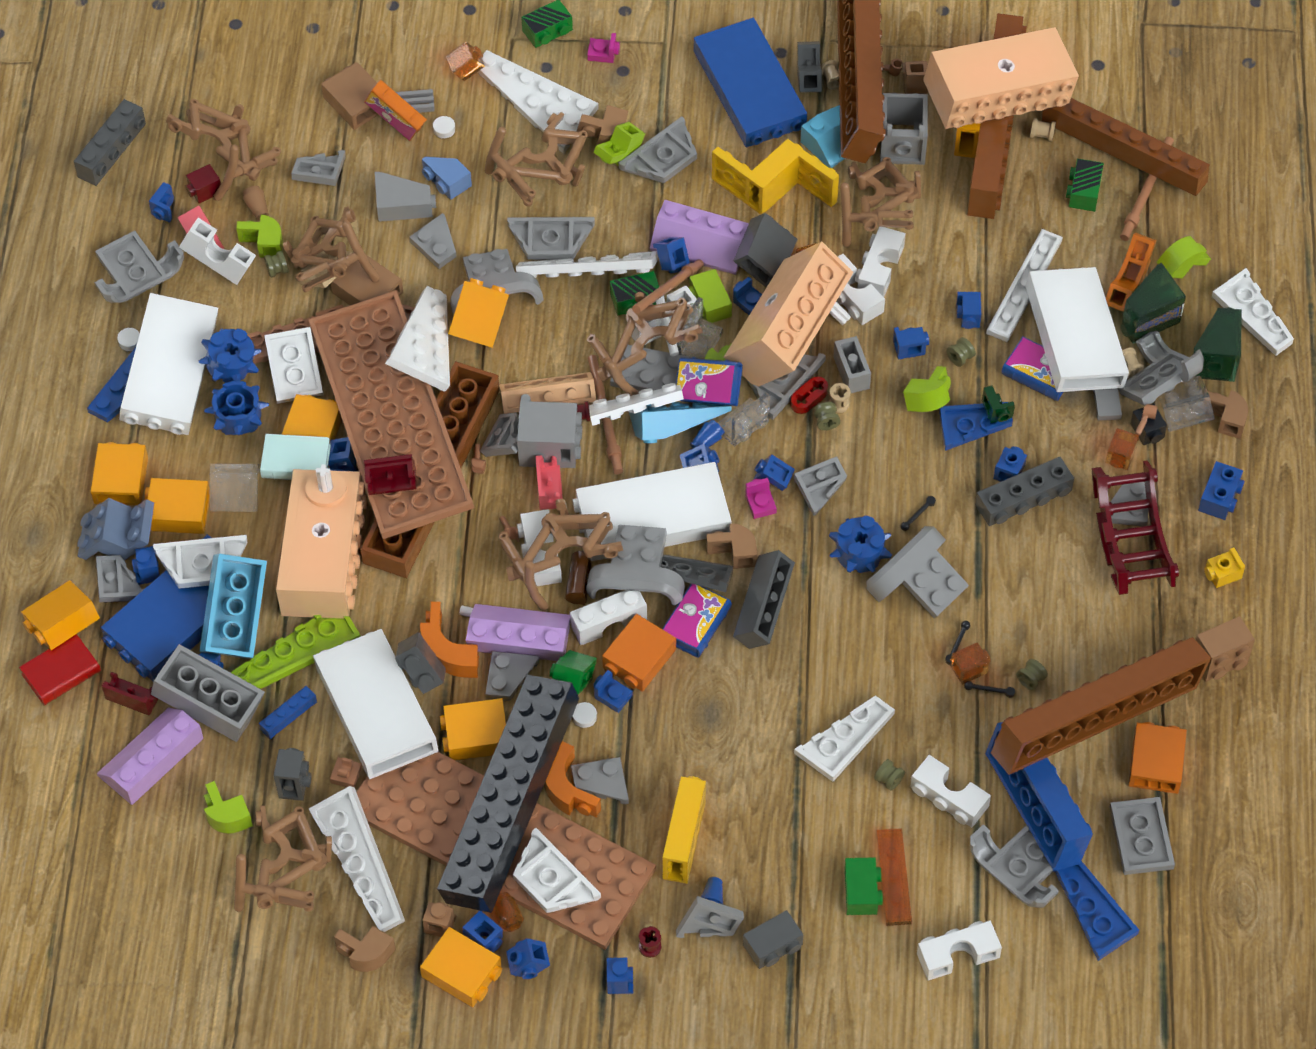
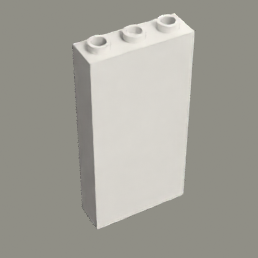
M1096 267L1029 271L1025 287L1056 391L1068 392L1124 388L1129 371Z
M150 293L120 408V421L131 425L148 426L154 430L171 431L177 435H189L206 364H200L198 361L206 357L207 350L201 341L203 339L210 340L214 333L218 315L217 307Z
M715 462L576 489V498L572 499L575 513L601 514L608 512L610 514L613 529L607 533L601 544L615 542L618 525L666 528L667 536L664 547L706 539L707 534L717 531L729 532V524H732ZM593 529L579 530L580 533L584 532L586 538L593 531ZM604 554L593 556L591 561L605 559L606 557H604Z
M382 629L369 632L364 636L346 641L341 645L313 655L317 672L369 779L439 752L436 737L402 669L398 666L395 655Z

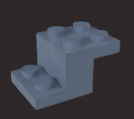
M108 498L101 504H98L93 510L84 514L81 519V536L77 543L79 547L78 557L87 560L99 551L108 556L121 555L123 560H126L135 554V549L148 545L154 502L146 499L132 508Z

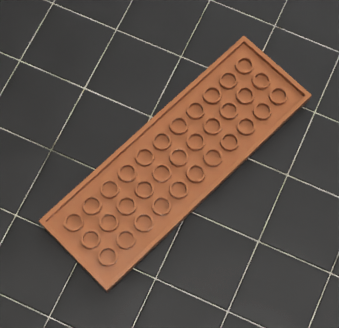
M397 290L309 319L382 538L385 539L474 509L472 498L431 385L385 364L407 322ZM412 454L416 466L417 489L369 495L368 483H365L364 460Z
M437 752L372 779H369L367 776L356 793L369 826L447 866L484 775ZM536 803L500 895L606 950L654 874L656 864ZM537 828L601 893L599 900L546 913L513 879V873L517 864L522 859L521 855L532 837L533 829Z

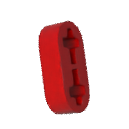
M822 377L811 378L792 394L791 409L798 414L809 412L827 396L828 382ZM814 387H816V388L822 387V390L816 389V390L813 392V388H814Z

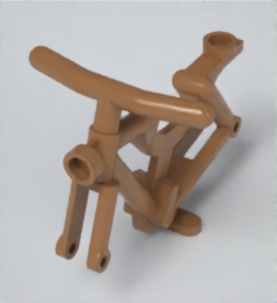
M191 99L189 103L190 109L186 112L188 123L171 114L167 117L166 123H168L169 129L174 133L181 131L190 136L192 140H197L200 135L206 134L215 137L222 146L216 148V153L229 162L223 182L214 194V199L220 201L226 194L234 178L247 175L249 179L255 181L261 169L277 164L278 160L276 157L281 153V149L278 147H273L272 150L250 160L247 135L250 133L251 128L247 120L241 119L244 112V107L241 104L235 106L232 116L201 104L196 99ZM200 120L209 123L213 126H216L218 128H221L222 130H218L213 127L200 123ZM238 138L241 160L238 159L239 147L235 144L231 145L230 140Z
M562 112L558 115L553 113L547 121L549 126L543 132L542 141L548 143V148L543 153L533 154L529 148L525 147L508 160L503 159L498 153L506 134V129L503 126L498 128L490 146L485 164V173L488 175L492 174L493 178L498 182H503L507 178V182L521 197L524 205L527 207L532 205L536 192L528 186L521 176L555 180L559 185L569 184L573 176L572 185L577 187L584 173L585 165L581 164L577 169L574 167V164L584 147L588 133L584 130L577 132L555 129L563 120L564 113ZM558 144L573 145L563 165L554 156ZM521 161L527 164L546 162L552 171L516 167L515 165Z
M884 157L881 162L863 173L858 169L856 162H851V166H848L849 178L856 179L860 190H866L871 186L876 190L874 196H862L861 213H851L849 184L843 182L840 185L843 246L848 247L851 245V222L863 223L865 230L869 232L874 231L877 226L913 229L914 223L912 221L883 220V217H913V210L910 209L905 211L891 210L903 202L913 203L914 199L921 198L920 171H914V180L908 181L894 166L889 157ZM887 177L895 188L885 187L880 180ZM885 196L894 197L872 212L870 211V208L876 207Z
M349 207L344 208L343 215L339 221L323 219L318 216L312 217L310 219L311 223L297 248L293 249L289 241L283 242L284 250L295 268L300 267L303 269L308 265L316 266L304 273H298L295 276L298 282L325 269L328 271L302 285L303 292H308L313 287L333 277H344L346 267L356 261H359L372 282H378L380 279L356 237L351 225L352 222L356 221V216L353 209ZM323 234H326V235L324 236L322 242L317 245V243L319 242L321 236H322ZM336 236L347 237L353 253L346 256L345 243L339 242L332 246V240ZM324 251L328 255L337 256V260L316 257L315 255Z
M642 292L635 294L637 302L646 297ZM679 298L676 301L657 305L651 304L639 314L634 313L632 308L628 309L626 314L627 324L612 358L602 342L594 334L589 335L587 341L604 365L597 369L600 379L605 381L612 377L614 382L626 394H630V396L639 394V391L626 381L622 371L646 357L647 353L643 350V347L653 337L664 336L671 345H675L683 340L686 342L696 341L698 334L703 333L699 324L683 330L693 308L687 304L684 298ZM672 316L668 326L651 328L646 322ZM637 327L641 335L632 346L631 355L621 361L633 331Z
M557 499L556 508L559 515L548 513L542 518V529L523 559H521L508 534L501 532L498 536L499 540L502 543L503 550L513 566L506 568L509 581L520 578L526 585L530 597L538 608L546 611L548 603L538 591L534 574L559 565L560 558L557 554L561 550L570 546H578L583 548L587 558L603 554L606 558H615L619 551H623L621 541L601 544L607 533L613 529L608 512L569 515L565 500ZM593 529L588 538L580 536L568 537L564 531ZM551 533L557 542L546 551L544 560L533 563L534 558Z
M260 806V811L255 812L256 827L261 826L263 842L265 844L275 842L279 845L281 853L276 860L270 861L266 858L261 861L257 885L246 883V856L244 854L237 855L234 909L237 912H241L244 909L245 893L257 897V906L261 909L270 908L274 900L275 903L312 911L314 908V903L312 902L314 900L313 891L304 892L285 888V886L311 870L319 871L323 869L327 863L331 862L332 837L326 836L325 844L317 845L303 807H296L293 812L270 825L266 818L265 806ZM297 828L305 849L301 851L291 848L285 834ZM289 860L301 863L300 866L268 885L269 875L277 873Z

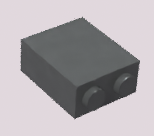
M763 213L750 220L733 261L763 286L767 287L783 260L791 256L797 238L771 216Z

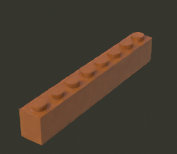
M1073 98L1070 99L1069 104L1043 110L1042 122L1052 123L1054 121L1056 122V129L1194 196H1197L1208 182L1210 164Z

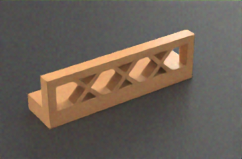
M591 372L499 385L504 414L520 411V401L523 394H528L532 402L582 404L584 401L589 403L596 400L594 378Z

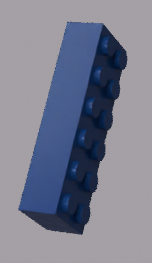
M1002 722L997 723L985 754L1052 870L1056 871L1080 864L1093 836L1090 825L1085 822L1078 805L1072 800L1067 786L1062 783L1055 766L1050 763L1048 758L1010 775L1004 770L991 754L995 744L994 741L1001 730Z

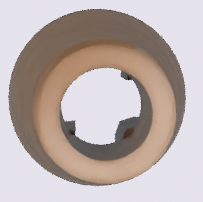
M251 186L243 191V201L256 217V220L260 221L261 215L269 216L264 191L259 186Z

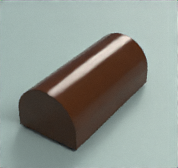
M576 551L571 556L565 599L572 604L585 605L587 601L586 587L592 562L590 558L585 556L584 551Z

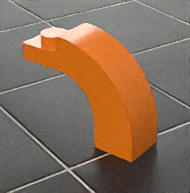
M1138 233L1133 234L1122 267L1115 280L1111 282L1106 295L1108 306L1123 312L1129 309L1146 275L1157 240Z
M431 602L430 611H426V623H420L422 637L444 665L446 673L458 677L478 678V644H456L445 638L441 632V602Z
M562 741L544 784L545 791L551 802L565 814L570 816L573 809L576 808L583 815H592L597 818L601 811V798L576 788L568 781L566 773L575 759L574 746Z

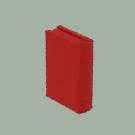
M77 634L53 650L48 649L19 667L23 678L43 705L57 699L101 671L98 662Z

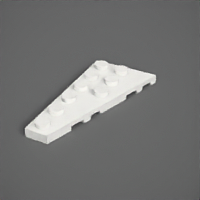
M488 50L484 52L475 64V71L491 86H495L506 100L509 99L514 104L516 110L542 132L549 126L547 121L553 113L557 115L560 112L564 113L563 120L555 129L577 131L581 115L593 116L598 110L597 102ZM558 144V149L564 154L570 145Z
M426 286L385 364L445 392L450 386L447 295L440 290Z

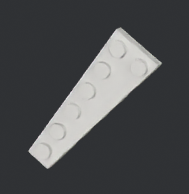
M657 251L629 253V255L621 259L616 255H606L597 261L595 257L590 256L579 258L578 262H574L572 258L519 262L516 266V272H525L535 278L537 274H546V277H558L559 273H568V276H580L582 272H591V275L605 274L604 271L624 274L627 273V270L636 269L637 273H645L653 269L657 263L658 253Z
M349 786L309 808L321 832L326 836L332 837V850L334 854H337L342 863V868L354 883L353 886L356 892L362 898L363 904L378 929L386 932L405 922L355 788Z

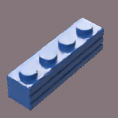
M305 686L260 721V730L269 739H272L311 706L317 703L316 695Z

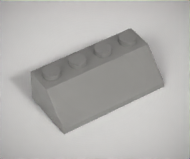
M179 644L155 678L151 695L176 709L183 710L190 717L237 742L249 725L265 692Z

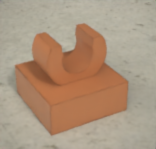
M338 757L330 777V782L343 787L352 786L355 788L362 770V763Z

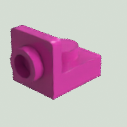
M616 33L611 34L610 40L590 38L587 60L614 63L615 55H619L620 42L616 41Z
M768 478L754 479L746 483L745 497L754 519L777 513V508L769 489L770 482Z

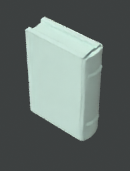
M265 434L260 468L261 477L292 480L293 469L316 470V468H321L322 464H325L328 468L331 444H329L330 438Z

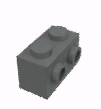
M419 632L398 643L395 657L396 662L401 669H405L409 674L410 681L415 688H419L425 694L444 683L446 668Z
M295 748L279 749L274 771L278 797L281 799L304 801L306 787L311 785L312 775L309 772V761L305 760L304 751Z
M787 910L743 934V946L758 969L774 965L779 961L780 957L787 953L789 955L794 954L803 945V933Z

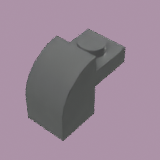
M797 42L799 92H822L820 42Z

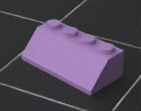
M664 200L657 216L650 251H657V248L653 247V243L669 237H684L690 262L694 263L700 259L706 267L736 275L739 265L733 260L749 223Z
M475 604L469 618L466 643L478 644V652L492 653V651L535 655L539 656V659L558 661L560 656L563 657L566 654L571 622L570 615Z
M168 707L97 773V776L133 805L203 740L201 727L183 710Z

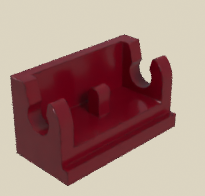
M412 454L364 460L365 483H368L369 495L417 489L416 466Z
M111 672L110 683L104 681L102 685L105 699L150 716L158 701V698L151 695L152 687L150 689L120 679L117 673Z

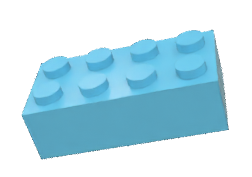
M226 554L213 555L200 652L241 658L254 657L267 561Z

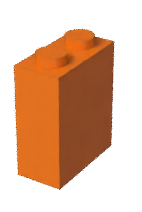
M635 614L602 655L603 668L605 671H611L613 676L624 680L630 688H637L643 692L676 651V637L640 615Z
M1137 722L1133 739L1128 786L1178 794L1182 782L1187 730L1180 729L1177 726L1165 727L1151 722Z

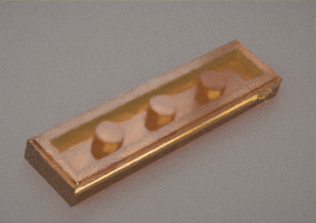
M902 828L877 830L876 836L881 867L886 926L912 925Z

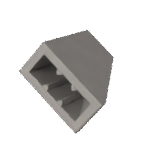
M375 172L379 222L433 217L432 208H436L435 194L431 195L429 185L382 172Z

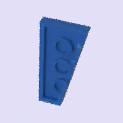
M1082 861L1078 865L1055 871L1098 961L1138 935L1139 929Z

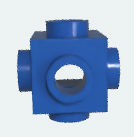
M526 938L525 940L518 941L514 947L506 951L511 975L519 976L523 979H532L537 976V973L550 966L545 942Z

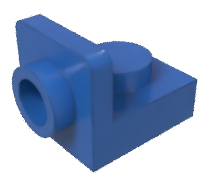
M163 182L149 200L151 214L156 219L169 223L172 220L170 206L174 200L171 185Z
M747 277L744 281H739L733 288V303L748 315H750L762 296L759 291L752 287L753 280L750 277Z
M705 444L680 454L683 468L715 462L719 472L717 465L719 457L715 450H711Z
M771 454L765 460L761 459L754 469L757 472L754 479L768 478L772 485L783 491L787 488L795 469Z
M609 670L603 676L599 675L593 684L595 699L617 713L622 710L633 696V691L614 680L613 674Z

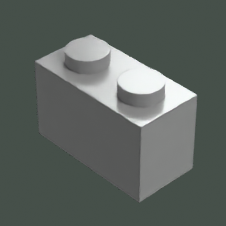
M857 336L835 341L833 357L843 383L850 388L851 393L870 389L871 371Z

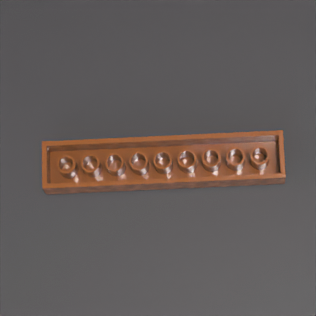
M837 0L841 157L866 164L870 156L875 154L878 143L884 140L886 129L883 128L885 119L883 103L885 97L882 95L884 79L882 78L883 62H881L883 46L880 43L882 37V30H880L882 14L879 13L881 0Z
M997 13L994 39L1026 33L1027 26H1023L1024 17ZM1014 115L1006 116L1002 119L987 120L980 124L970 189L968 216L994 219L995 210L1000 211L1010 145L1008 143H1010Z
M455 361L450 371V386L445 392L440 390L436 401L460 468H462L500 391L499 375ZM375 519L360 549L363 564L407 579L435 522L383 539Z
M1193 637L1185 641L1179 640L1167 649H1159L1155 654L1147 658L1144 656L1137 660L1136 663L1129 666L1124 665L1116 672L1102 675L1096 681L1086 682L1074 691L1068 690L1054 700L1048 699L1034 709L1028 708L1016 717H1008L1001 724V730L994 741L995 744L991 754L1010 775L1197 689L1211 657Z

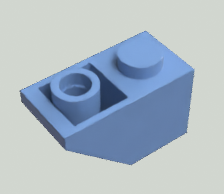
M422 158V173L428 181L431 180L436 185L438 191L441 194H445L450 200L472 186L471 172L458 159Z

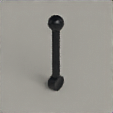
M928 496L926 503L907 522L901 523V529L903 531L909 530L910 524L929 506L935 505V497Z
M969 621L961 623L962 629L954 647L945 658L948 665L955 663L957 649L966 630L971 626Z
M972 681L964 683L966 690L978 689L1002 693L1009 698L1015 695L1013 687L1002 689L973 684Z

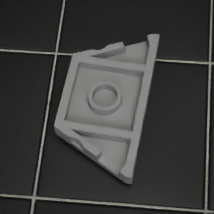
M681 116L620 161L619 169L665 183L697 159V152L692 144L691 135L687 131L685 119Z
M595 217L507 218L509 229L528 260L574 259L595 226Z
M821 353L818 356L804 355L795 371L759 387L748 381V384L770 419L774 420L790 402L792 394L813 376L825 362L826 355Z

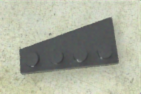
M663 555L661 567L678 573L684 582L726 593L733 574V566Z

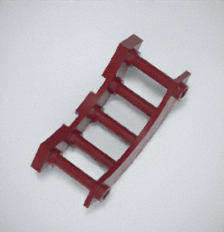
M1148 460L1143 461L1144 472L1109 477L1101 467L1092 468L1094 499L1098 498L1101 511L1096 513L1101 543L1107 566H1113L1115 574H1111V578L1119 595L1128 594V584H1131L1132 581L1166 577L1169 585L1176 587V578L1179 577L1178 565L1173 562L1161 527L1155 491V483L1158 481L1157 471L1155 468H1152ZM1139 482L1145 483L1146 499L1114 504L1109 502L1108 489L1111 486ZM1148 508L1151 525L1121 530L1113 528L1111 516L1114 513ZM1153 535L1156 550L1128 554L1119 552L1117 545L1119 539ZM1159 559L1162 567L1130 572L1126 570L1124 565L1126 563Z

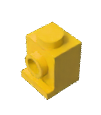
M1233 547L1229 552L1208 559L1204 571L1207 579L1212 581L1215 587L1218 588L1242 579L1245 565Z

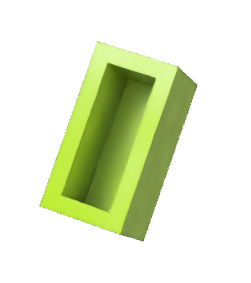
M716 269L689 277L688 288L699 301L698 316L699 318L703 317L706 325L732 317V302Z

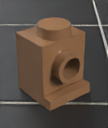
M428 902L422 920L424 933L442 937L448 927L453 928L456 919L453 908L442 902Z

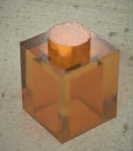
M467 42L446 56L452 73L463 81H466L485 67L481 50Z
M1117 428L1109 446L1105 463L1115 468L1128 470L1137 449L1139 435Z
M977 642L953 653L950 666L963 685L966 681H972L987 674L991 660L988 652L985 649L982 650Z

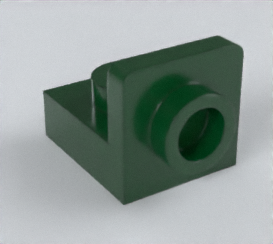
M993 385L984 387L981 401L990 423L1004 422L1012 418L1015 409L1014 402L1002 404L1001 396L999 393L996 394Z

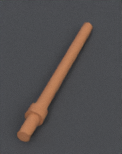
M1166 137L1164 143L1171 146L1174 142L1172 137ZM1151 174L1148 175L1131 213L1127 215L1124 221L1125 227L1120 235V238L1124 241H1128L1133 229L1137 228L1141 211L1157 177Z
M698 259L694 263L685 265L680 273L632 307L633 312L639 314L681 282L689 279L690 276L696 275L698 270L704 266L703 261Z
M590 355L588 362L594 378L597 400L606 399L603 381L600 379L597 371L599 368L597 356ZM606 417L601 418L608 445L606 449L607 456L611 460L614 474L618 475L623 473L620 460L622 457L621 449L616 442L612 420Z

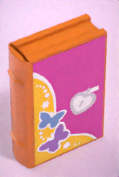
M382 80L376 84L364 101L409 141L420 131L427 120Z

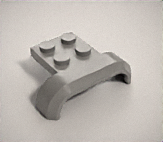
M133 231L95 251L97 258L115 282L114 284H106L103 279L95 282V286L107 302L121 303L128 301L173 277L181 268L184 253L174 240L167 244L166 254L157 261L136 231Z
M496 249L492 252L475 253L463 257L469 281L470 278L483 281V287L490 289L492 285L505 288L506 294L530 293L537 305L544 300L539 282L534 276L525 272L514 271L508 249ZM463 284L455 289L450 299L453 317Z
M1158 331L1149 332L1137 340L1136 344L1150 365L1128 379L1125 387L1118 388L1121 395L1144 406L1151 404L1163 393L1174 389L1175 385L1181 381L1187 382L1202 372L1204 359L1201 350L1199 349L1194 355L1187 357L1171 350L1164 343Z
M618 525L615 542L621 541L623 551H619L618 555L612 558L611 563L599 564L590 570L586 587L587 594L594 599L596 592L600 589L656 592L669 597L672 605L680 603L683 599L685 588L683 578L678 573L661 567L667 536L666 528Z
M924 526L893 558L867 580V590L878 602L882 601L902 583L933 618L937 617L969 585L937 551L946 539L934 526Z
M984 824L970 836V850L976 861L1024 904L1030 907L1043 908L1058 894L1059 890L1052 884L1048 888L1040 885L1053 870L1027 825L1001 849L995 845L990 836V830Z

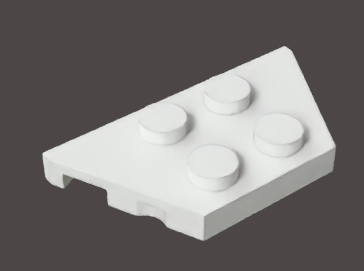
M247 535L159 543L153 544V548L178 588L209 586L213 555L226 554L241 557L248 542Z
M537 828L533 829L532 837L527 847H525L521 855L522 859L517 864L513 873V879L546 913L599 900L601 893Z

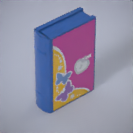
M1022 337L1003 365L1001 373L1058 401L1063 392L1056 391L1044 347Z
M695 357L680 358L676 385H681L684 398L680 401L738 406L743 365L740 362L730 360L697 359Z
M691 583L682 601L677 605L663 627V630L676 637V648L699 658L704 649L708 647L709 641L723 619L727 617V613L732 606L731 600L703 586Z

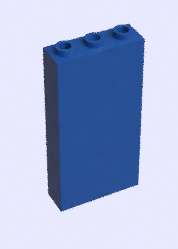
M754 17L694 37L693 51L745 147L759 145L764 141L801 130V126L807 122V112Z
M207 534L203 539H209L211 537ZM166 570L101 626L103 642L110 649L114 647L126 663L131 662L136 666V671L143 678L148 677L154 682L179 644L191 650L201 641L209 586L178 588Z

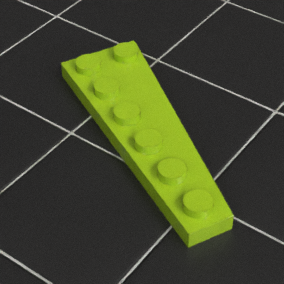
M314 615V618L306 624H300L294 628L295 631L285 638L281 637L275 641V645L266 651L262 650L250 661L243 663L230 673L262 689L315 663L313 655L341 645L346 641L359 638L361 635L349 616H344V619L322 618L321 615Z

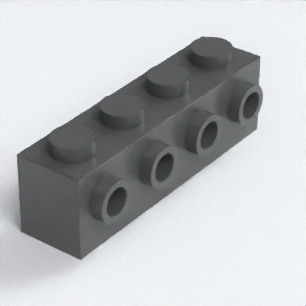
M123 99L74 160L78 178L95 186L98 185L146 125L142 107Z
M1057 457L977 492L975 505L988 526L996 523L1002 524L1012 516L1022 515L1038 505L1043 506L1058 496H1066L1072 491L1074 477L1062 458Z
M780 550L758 556L733 637L749 649L768 645L771 642L795 564L794 561Z

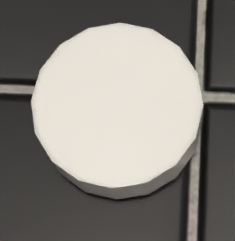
M447 116L435 119L433 122L434 134L439 138L451 137L455 133L454 120Z
M125 328L119 332L117 339L121 349L133 351L137 346L140 334L138 330Z
M587 702L577 704L572 716L573 722L582 728L594 725L597 719L596 708Z

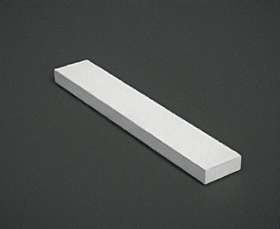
M1044 229L1040 231L987 328L986 334L1008 342L1030 302L1025 287L1029 271L1047 270L1063 237Z

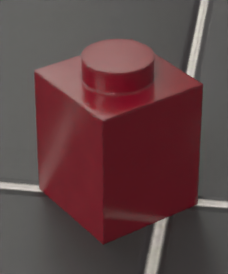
M210 164L186 175L188 184L185 185L189 196L195 197L199 204L214 197L215 192L221 185L220 178Z

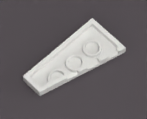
M1245 268L1214 290L1212 298L1277 356L1293 344L1294 338L1280 317L1275 315L1272 305L1268 300L1264 299L1260 293L1261 289L1256 282L1252 281L1249 271Z
M670 383L663 385L662 389L654 391L651 388L639 391V394L632 396L630 394H621L616 396L614 400H595L592 405H589L592 426L600 424L599 419L606 417L610 418V420L621 418L620 415L625 411L634 414L641 412L649 404H651V407H659L683 400L681 385Z
M875 695L851 711L850 715L841 721L839 719L831 724V727L823 733L819 732L803 746L801 744L796 747L794 754L833 782L895 714V709Z

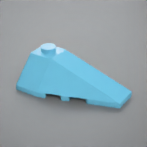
M840 105L816 115L801 126V143L829 168H833L846 159L841 157Z
M672 402L670 407L664 405L651 407V404L646 405L647 408L635 414L629 412L635 436L643 440L644 443H657V439L668 438L732 411V406L692 403V407H689L688 404Z

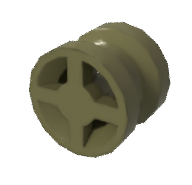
M282 251L277 252L273 256H264L271 278L275 277L277 273L282 272L285 274L289 272Z
M964 337L957 340L956 345H951L946 350L949 359L958 367L964 365L966 359H971L976 355L975 348Z
M824 402L814 408V416L818 418L817 426L820 430H831L840 424L841 420L839 415L836 414L837 407L835 403Z
M1030 659L1026 662V667L1024 669L1021 668L1016 673V676L1023 686L1034 690L1038 687V682L1040 680L1043 681L1048 676V673L1040 662Z
M887 759L877 770L874 779L885 783L886 788L892 791L901 782L905 775V770L896 768L894 763Z

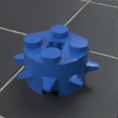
M220 329L219 332L213 333L210 340L203 339L201 341L207 350L206 357L198 361L200 364H206L210 375L213 376L212 380L223 379L225 383L241 381L248 373H258L259 369L253 363L255 355L261 353V349L254 348V344L250 337L247 336L248 333L242 329Z
M231 381L224 383L223 388L220 390L213 389L212 406L204 409V412L214 414L216 422L213 428L215 430L221 429V432L225 435H242L254 432L262 424L261 409L269 406V403L259 401L258 391L260 387L258 385L247 386L244 381Z
M873 517L847 518L846 522L840 525L838 532H830L829 537L837 543L836 550L830 554V557H837L844 568L847 566V572L849 573L853 570H857L858 573L875 572V568L878 567L881 559H888L892 556L884 547L885 541L891 537V534L884 533Z

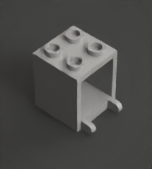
M883 93L885 97L883 103V112H885L883 128L886 129L884 140L880 142V162L884 157H889L893 164L925 165L928 138V94ZM892 125H914V130L892 129Z
M523 394L520 401L517 437L519 466L536 467L535 456L542 455L544 462H551V457L555 456L557 458V465H560V468H576V459H581L580 439H582V412H577V403L532 402L528 394Z

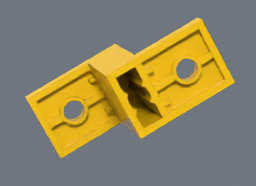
M789 139L785 140L753 170H750L746 164L740 163L731 153L722 150L720 147L712 151V180L759 214H763L797 183L830 207L837 203L839 183L837 172L833 168L824 165L816 156L810 155L799 144L793 143Z

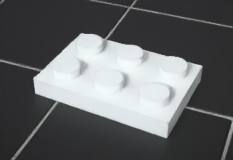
M307 327L264 335L277 404L294 401L296 394L311 395L313 397L322 396L323 390L311 328Z

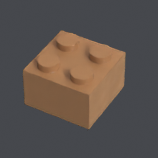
M1240 616L1197 635L1196 641L1211 657L1202 676L1205 682L1211 679H1220L1227 672L1234 669L1241 670L1248 664L1255 639Z

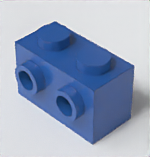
M1216 461L1203 492L1198 511L1226 520L1228 512L1233 513L1237 504V499L1234 498L1235 494H1241L1245 483L1244 480H1241L1243 470Z

